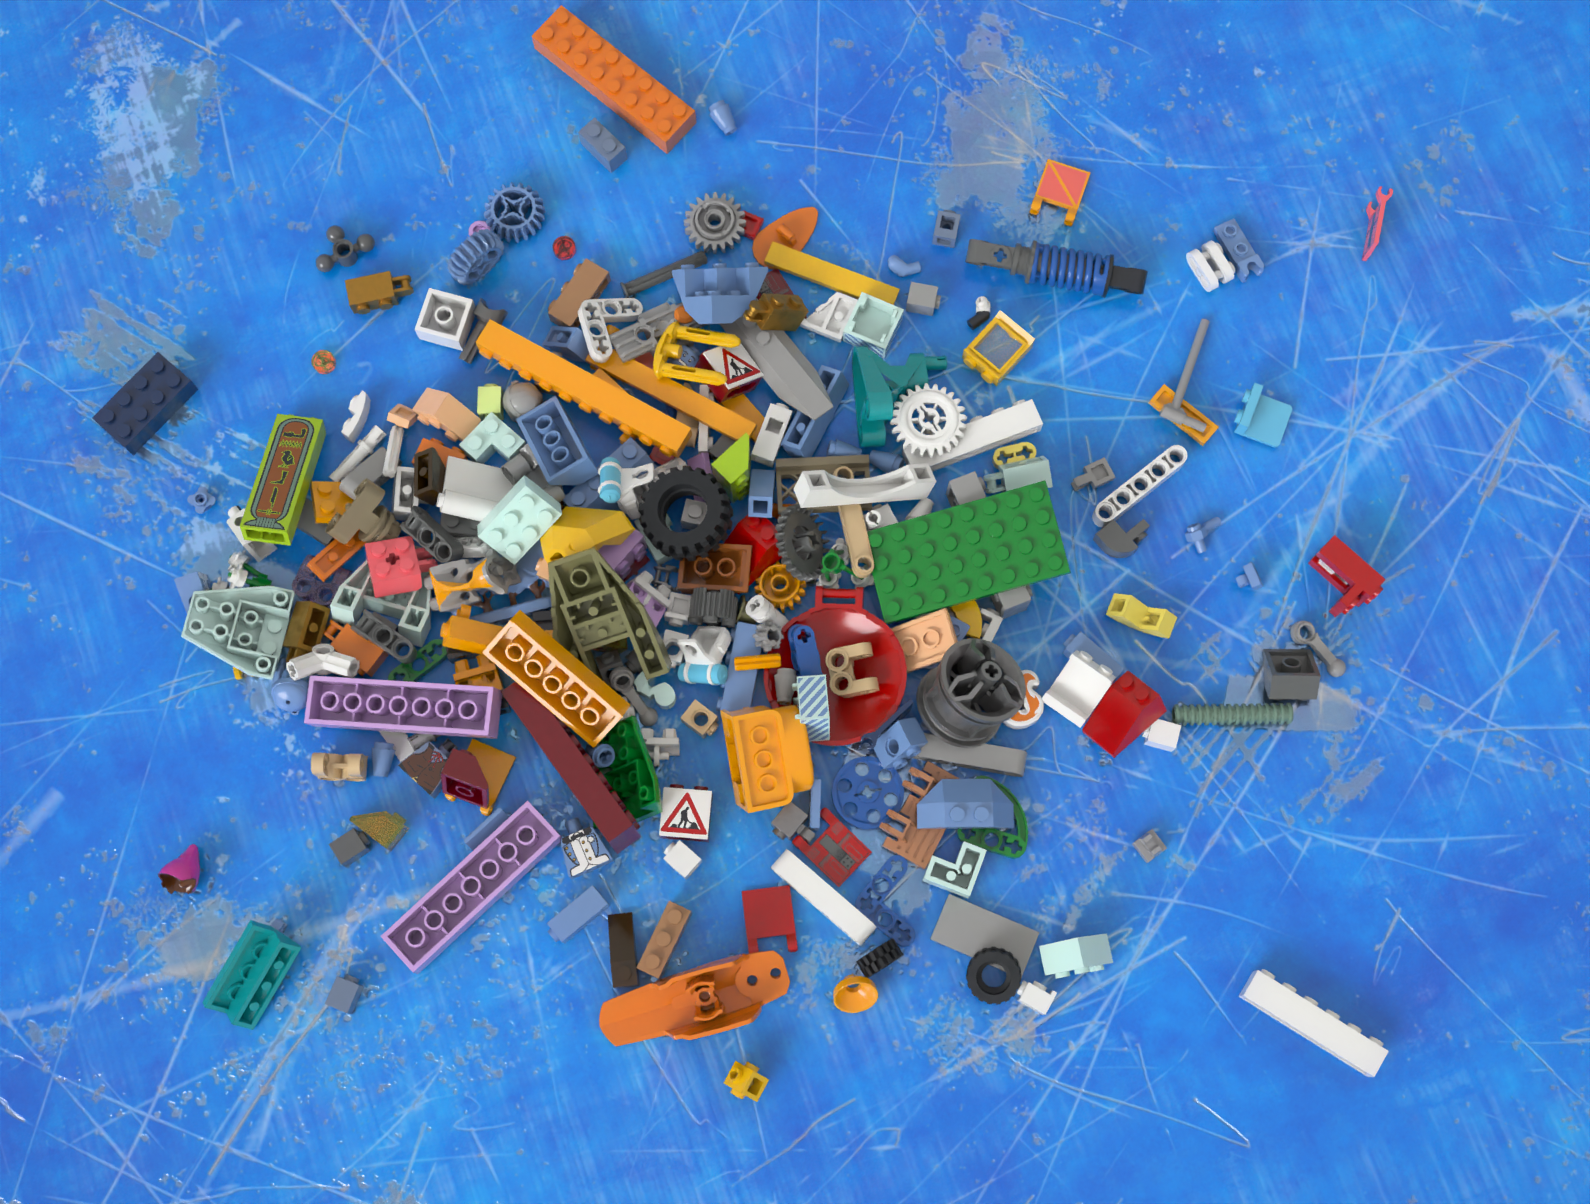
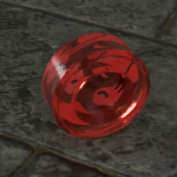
M561 236L554 241L553 251L558 259L568 260L575 255L576 246L573 239L568 236Z

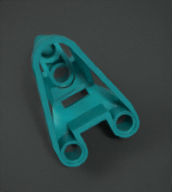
M867 346L854 347L852 353V375L860 447L885 446V424L888 420H892L893 410L897 409L894 407V403L902 402L899 396L901 394L906 396L907 389L915 392V385H919L921 389H924L925 383L929 385L927 370H946V356L925 357L923 353H910L905 365L890 366L877 354L869 350ZM882 374L892 381H885Z

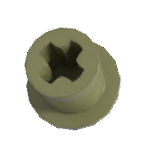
M741 595L738 601L735 625L738 621L754 625L756 623L746 613L745 609L748 601L745 600V595Z

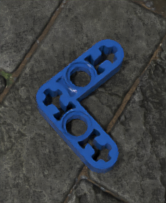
M894 855L886 861L856 899L855 907L890 939L894 938L897 945L906 947L912 944L915 939L914 929L882 903L908 869L907 860L900 855ZM892 861L895 863L901 861L903 871L897 870L892 875L896 880L892 882L891 878L882 872L884 870L887 873L891 871L893 866L890 863ZM883 878L888 882L889 886L885 892H879L875 889L874 884L877 879ZM870 888L881 899L877 901L874 897L870 904L872 909L866 908L862 910L860 900H867L871 894L867 890ZM882 913L890 914L892 917L891 925L887 927L881 926L878 922L879 915ZM896 921L901 923L898 926L901 931L906 929L910 931L908 936L911 939L909 941L903 940L901 942L899 940L900 934L895 930L893 935L888 932L894 927Z

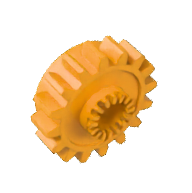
M779 561L775 565L768 567L761 577L755 580L757 584L754 587L755 593L766 598L773 604L774 608H781L782 613H785V607L794 610V603H802L799 596L804 597L806 595L803 589L807 587L806 581L794 578L791 572L786 570V564H780ZM778 585H785L783 589H776Z

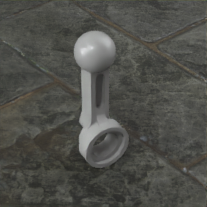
M1298 621L1292 625L1290 630L1292 640L1300 645L1308 644L1325 663L1327 672L1331 676L1340 677L1345 673L1346 665L1344 661L1333 655L1322 642L1318 633H1315V628L1310 622ZM1302 626L1307 627L1309 631L1306 639L1300 635Z
M623 666L615 668L609 677L612 687L627 696L639 712V720L644 726L654 725L658 720V714L655 709L645 704L634 689L632 671ZM621 676L629 678L628 682L623 685L617 684L616 681Z

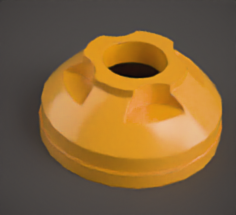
M853 974L846 976L840 981L833 991L835 1006L847 1013L865 1011L872 1007L878 999L875 983L867 977ZM858 983H859V985H858L857 987H854V988L847 987L848 985L858 984Z

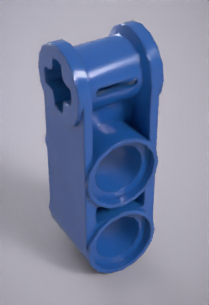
M801 624L791 626L788 630V640L791 650V661L796 671V676L823 675L813 629ZM801 631L804 632V636L798 639L797 635H800Z

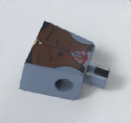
M448 738L438 749L428 741L401 761L398 766L435 799L442 790L441 772L452 749H458V747Z

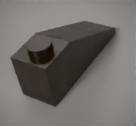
M628 912L608 915L613 988L640 986L639 972L636 968L638 962L633 914Z

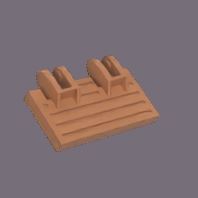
M926 761L921 771L914 767H911L909 770L912 776L927 783L924 789L916 786L911 781L904 780L902 783L903 787L919 795V799L909 794L899 813L890 809L886 813L889 818L904 825L902 831L900 832L883 822L879 826L883 831L898 838L895 841L887 836L882 847L904 857L907 861L922 869L926 868L946 829H917L916 805L941 779H960L929 761Z

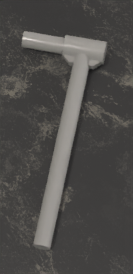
M1201 319L1172 403L1164 404L1159 416L1179 425L1184 424L1200 432H1204L1207 424L1187 416L1180 406L1210 323L1207 319Z

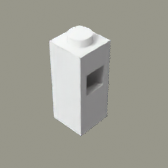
M770 403L752 450L751 460L773 468L781 442L792 417V410H789L788 406L781 403H776V405Z

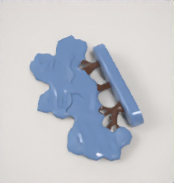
M540 539L516 564V571L520 576L521 583L508 587V593L506 594L509 595L511 606L493 610L490 601L496 593L485 588L476 590L483 596L484 602L479 601L472 605L484 609V612L469 617V619L498 625L509 622L519 610L527 616H532V612L551 610V596L542 597L541 595L545 587H549V582L542 579V585L538 587L537 580L541 578L536 575L538 571L535 570L540 557L544 558ZM461 558V559H460V560L468 559L469 562H470V564H474V563L477 562V560H475L474 558ZM457 568L453 571L454 576L458 574ZM529 588L535 595L536 599L517 604L516 596L524 589ZM488 591L491 592L489 598L485 595ZM466 592L464 599L470 597L469 592ZM457 611L451 612V614L456 616Z

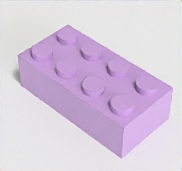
M635 529L621 545H603L598 552L619 577L624 579L630 573V566L635 560L639 562L646 555L647 545L644 535Z

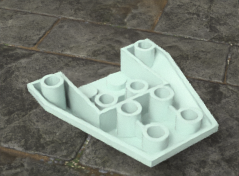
M275 586L194 591L181 637L247 675L273 680L290 621L295 591Z

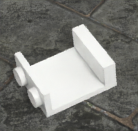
M1076 650L1071 654L1070 660L1051 688L1044 694L1042 700L1081 728L1116 676L1112 674L1113 671L1103 664L1098 665L1092 661L1093 657L1087 652Z

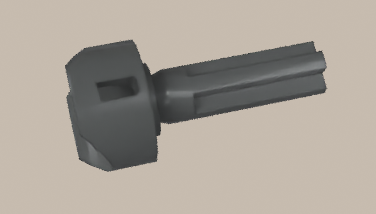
M480 298L473 311V314L477 316L479 321L459 356V359L469 364L472 363L479 350L476 340L488 321L491 319L502 325L508 314L504 309H489L486 301Z

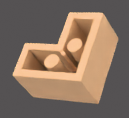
M426 388L412 409L418 415L417 419L427 426L431 424L437 429L441 427L446 431L444 435L454 442L457 440L463 441L481 421L478 416L450 393Z

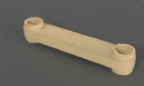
M846 466L837 468L833 473L834 476L843 475L847 479H854L852 470ZM861 504L837 505L853 573L859 578H866L873 572L874 560ZM858 563H865L869 569H860Z

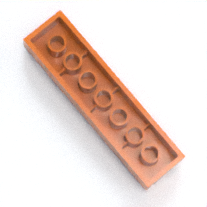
M562 5L532 35L534 48L666 154L697 123L694 109Z

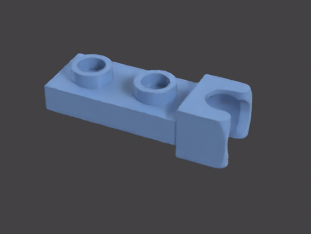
M1231 219L1214 227L1213 232L1233 264L1240 281L1246 282L1249 270L1254 271L1257 276H1260L1264 271V263L1259 255L1254 252L1236 220Z

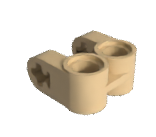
M870 642L834 648L827 653L825 662L830 673V688L835 694L843 698H850L879 691L877 677L856 680L854 675V660L873 656ZM844 656L843 665L836 667V659ZM848 679V687L841 691L839 688L840 682Z
M314 752L311 757V772L320 780L366 781L368 756L364 754L340 755Z

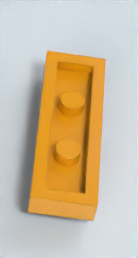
M1164 384L1148 404L1160 412L1164 404L1172 403L1175 392ZM1183 399L1180 407L1183 408L1186 415L1206 423V428L1204 432H1200L1184 424L1172 423L1200 445L1204 446L1219 426Z

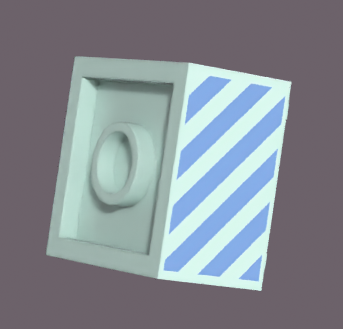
M861 292L844 328L843 341L853 346H867L869 350L879 357L885 358L903 320L904 309Z
M826 675L798 676L797 683L792 684V690L797 691V698H793V705H798L799 714L795 715V719H800V723L806 725L809 742L830 740Z

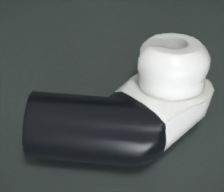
M984 296L976 299V315L967 320L971 330L976 329L990 318L991 305Z

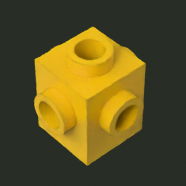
M735 1061L724 1084L731 1087L730 1093L743 1100L747 1096L758 1102L769 1079L758 1073L760 1068L748 1061L745 1065Z

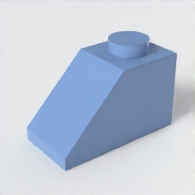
M552 326L542 344L545 348L560 352L562 356L573 361L586 362L585 359L589 354L583 331L577 327Z

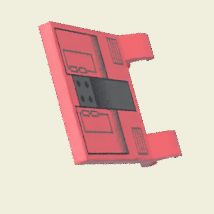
M1382 186L1378 188L1376 199L1379 205L1376 210L1372 209L1371 201L1366 207L1369 223L1362 261H1367L1379 243L1385 205L1393 194V189L1391 188L1388 190V195L1382 194Z

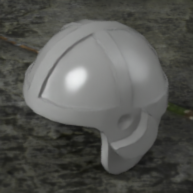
M518 380L511 382V385L508 386L502 397V406L513 422H517V418L543 402V396L534 384L530 382L519 383Z

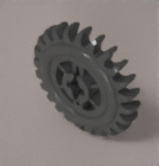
M800 504L788 506L778 518L779 524H776L778 533H775V538L778 540L776 547L779 548L778 555L782 556V564H786V570L791 572L794 578L796 577L800 581L808 582L818 579L823 574L821 572L823 568V553H827L830 550L825 549L823 544L828 543L830 540L821 539V536L827 533V531L818 530L819 526L824 524V522L815 523V519L819 515L810 516L813 509L806 511L807 508H801Z

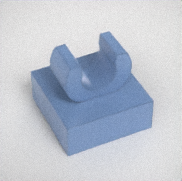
M1253 563L1243 566L1246 574L1235 578L1240 588L1251 584L1254 590L1264 587Z

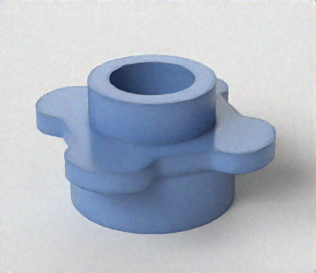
M202 486L198 488L194 495H189L187 501L189 504H193L198 514H203L215 504L216 499L214 496L209 495L206 487Z

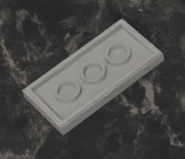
M948 894L930 940L971 958L975 956V953L982 951L986 947L1004 948L1005 951H1010L1013 957L1018 960L1022 978L1040 932ZM989 964L990 966L1005 972L1002 966L998 964Z

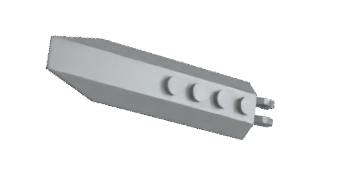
M743 315L733 323L720 324L726 333L735 334L741 339V344L764 374L763 379L782 401L814 421L833 408V404L818 372L784 331L761 330L756 322L746 320Z

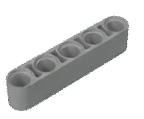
M924 733L928 743L921 748V753L911 757L917 760L1023 777L1027 752L990 744H983L975 748H961L950 745L933 734Z

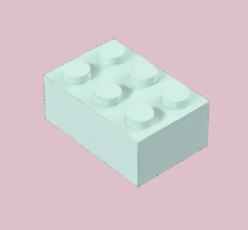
M524 475L477 525L478 537L515 565L562 515L561 504Z

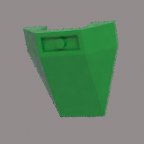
M636 716L627 717L617 722L600 741V743L608 744L614 749L615 759L613 763L607 767L597 768L613 788L612 791L617 793L627 809L623 812L629 810L635 820L640 822L663 812L661 790ZM593 822V828L598 829L596 824Z

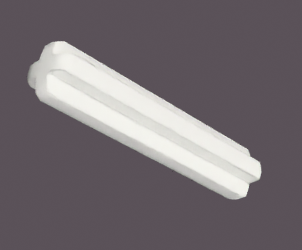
M396 425L390 431L382 472L385 477L389 476L390 478L395 477L404 433V429Z

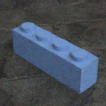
M821 365L818 374L833 404V408L815 421L802 412L797 411L781 442V445L790 457L805 458L813 456L849 386L842 371Z
M737 622V627L731 630L733 647L732 651H727L725 665H729L728 678L726 683L721 685V688L725 689L723 697H718L716 711L726 709L730 712L743 709V707H752L759 669L737 671L734 667V658L762 655L763 648L755 646L756 641L752 636L756 633L757 625Z

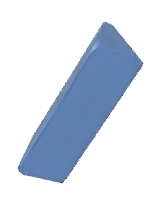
M498 808L464 839V842L472 850L476 849L509 816L501 808Z

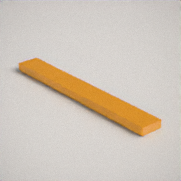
M612 349L613 351L609 359L604 363L595 362L589 354L585 359L590 365L598 369L601 368L609 375L735 441L745 433L749 435L750 439L757 428L756 423L668 377L663 376L662 379H658L653 369L633 359L623 363L614 349Z

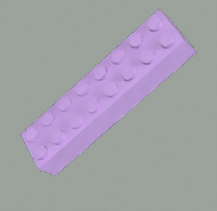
M310 675L304 723L315 727L497 739L502 690L488 686Z
M526 801L384 932L381 938L413 973L419 974L560 843L562 837L532 804Z

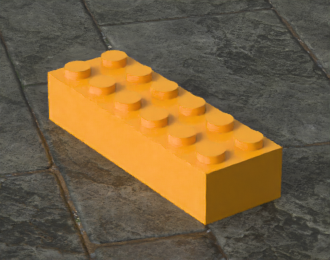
M521 610L511 618L482 652L593 748L614 727L630 707V704Z

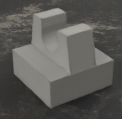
M1153 829L1132 843L1146 863L1167 849Z

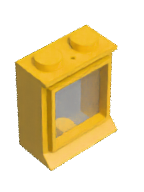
M1000 310L994 319L964 349L962 358L969 368H975L979 371L981 377L987 383H993L995 386H998L1032 349L1035 338Z

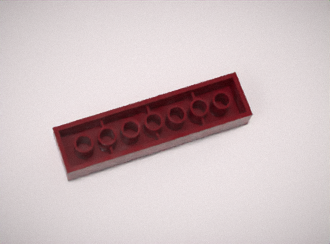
M516 681L502 690V695L617 854L639 839L641 837L637 831L640 828L639 824L629 810L623 812L627 809L617 793L612 791L613 788L601 771L599 772L593 760L568 726Z

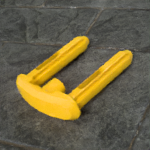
M677 321L671 323L666 328L654 353L653 369L658 379H662L664 376L717 386L727 382V377L721 372L667 363L669 357L681 358L683 348L682 345L676 344L678 339L733 348L741 344L739 337L735 334L680 326V323Z

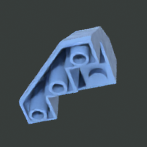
M759 262L745 263V267L727 268L726 263L713 264V268L695 269V265L689 264L681 265V269L672 270V276L684 309L698 324H728L740 318L745 310H749L750 302L756 299L768 273V267H759Z

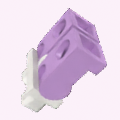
M643 571L629 581L627 586L644 605L656 627L666 608L671 603L668 599L671 590L665 585H659L656 589L652 587L650 583L654 579L649 572Z

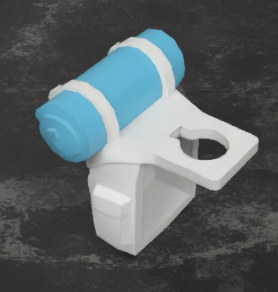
M613 457L604 458L598 469V474L600 475L598 493L600 498L607 503L617 502L619 508L625 514H628L632 520L638 519L641 516L638 511L639 504L644 502L641 499L644 491L641 485L652 480L654 481L653 463L636 468H621L617 459ZM648 471L646 477L642 479L636 478L641 472Z
M698 626L690 639L677 640V644L685 656V662H682L678 669V678L681 682L711 685L726 683L728 670L721 662L728 650L727 648L732 637L725 627Z

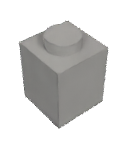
M911 282L906 311L933 316L934 308L939 309L941 295H937L938 287Z

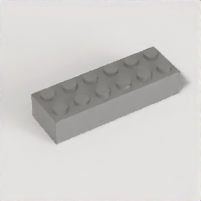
M974 471L949 481L946 496L951 507L985 498L984 490H986V486L982 477H977ZM1027 585L991 595L990 598L996 611L1000 613V617L1005 619L1027 610L1033 594L1030 586Z

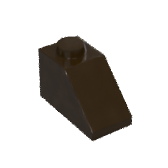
M433 447L414 454V496L432 506L436 505L438 495L443 491L446 470L436 449Z

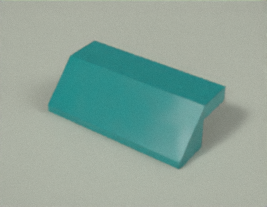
M250 920L203 1000L204 1007L227 1013L233 1025L254 1030L300 952L301 946L274 927Z

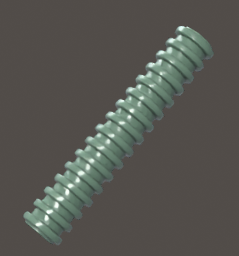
M1237 703L1233 706L1231 704H1226V706L1223 704L1218 706L1216 704H1211V706L1208 704H1204V706H1201V704L1196 706L1189 704L1188 707L1185 704H1182L1181 707L1175 704L1172 708V721L1178 725L1181 723L1183 726H1186L1187 723L1190 726H1193L1194 723L1198 726L1202 723L1204 725H1209V723L1212 725L1217 723L1220 725H1224V723L1227 725L1232 723L1235 725L1239 723L1246 725L1247 722L1250 725H1253L1254 722L1257 725H1260L1262 722L1265 725H1268L1269 722L1271 724H1276L1277 722L1279 724H1284V722L1291 724L1293 721V707L1290 703H1286V705L1283 703L1278 705L1275 703H1271V705L1268 703L1263 705L1257 703L1256 706L1253 703H1249L1248 706L1245 703H1242L1241 706Z

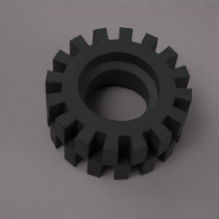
M894 938L860 958L856 963L864 976L869 978L904 954Z

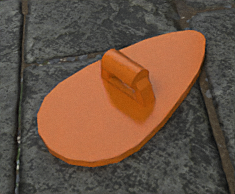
M806 207L792 211L761 230L754 239L752 246L756 261L763 267H768V269L772 270L776 269L764 264L773 241L801 252L816 227L817 209Z

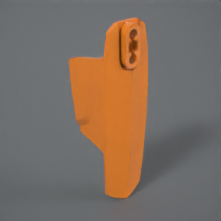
M774 950L734 955L665 977L603 1002L599 1016V1025L605 1037L615 1046L665 1035L674 1040H693L754 1022L762 1012L763 1005L787 993L790 979L783 957ZM778 968L780 974L773 976L770 974L771 970ZM750 975L757 977L755 983L748 982L747 979Z

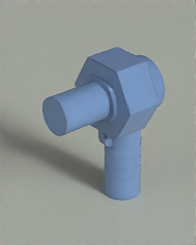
M1214 517L1202 525L1195 523L1186 527L1187 532L1185 536L1187 542H1194L1198 553L1207 550L1203 538L1208 535L1209 530L1221 525L1220 518Z

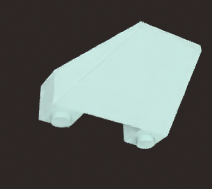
M366 560L339 586L330 605L332 619L339 623H348L350 626H355L364 609L401 619L398 624L399 634L407 638L413 645L422 647L431 629L429 601L432 599V590H427L423 581L425 577L430 575V572L421 573L422 588L417 591L375 598Z

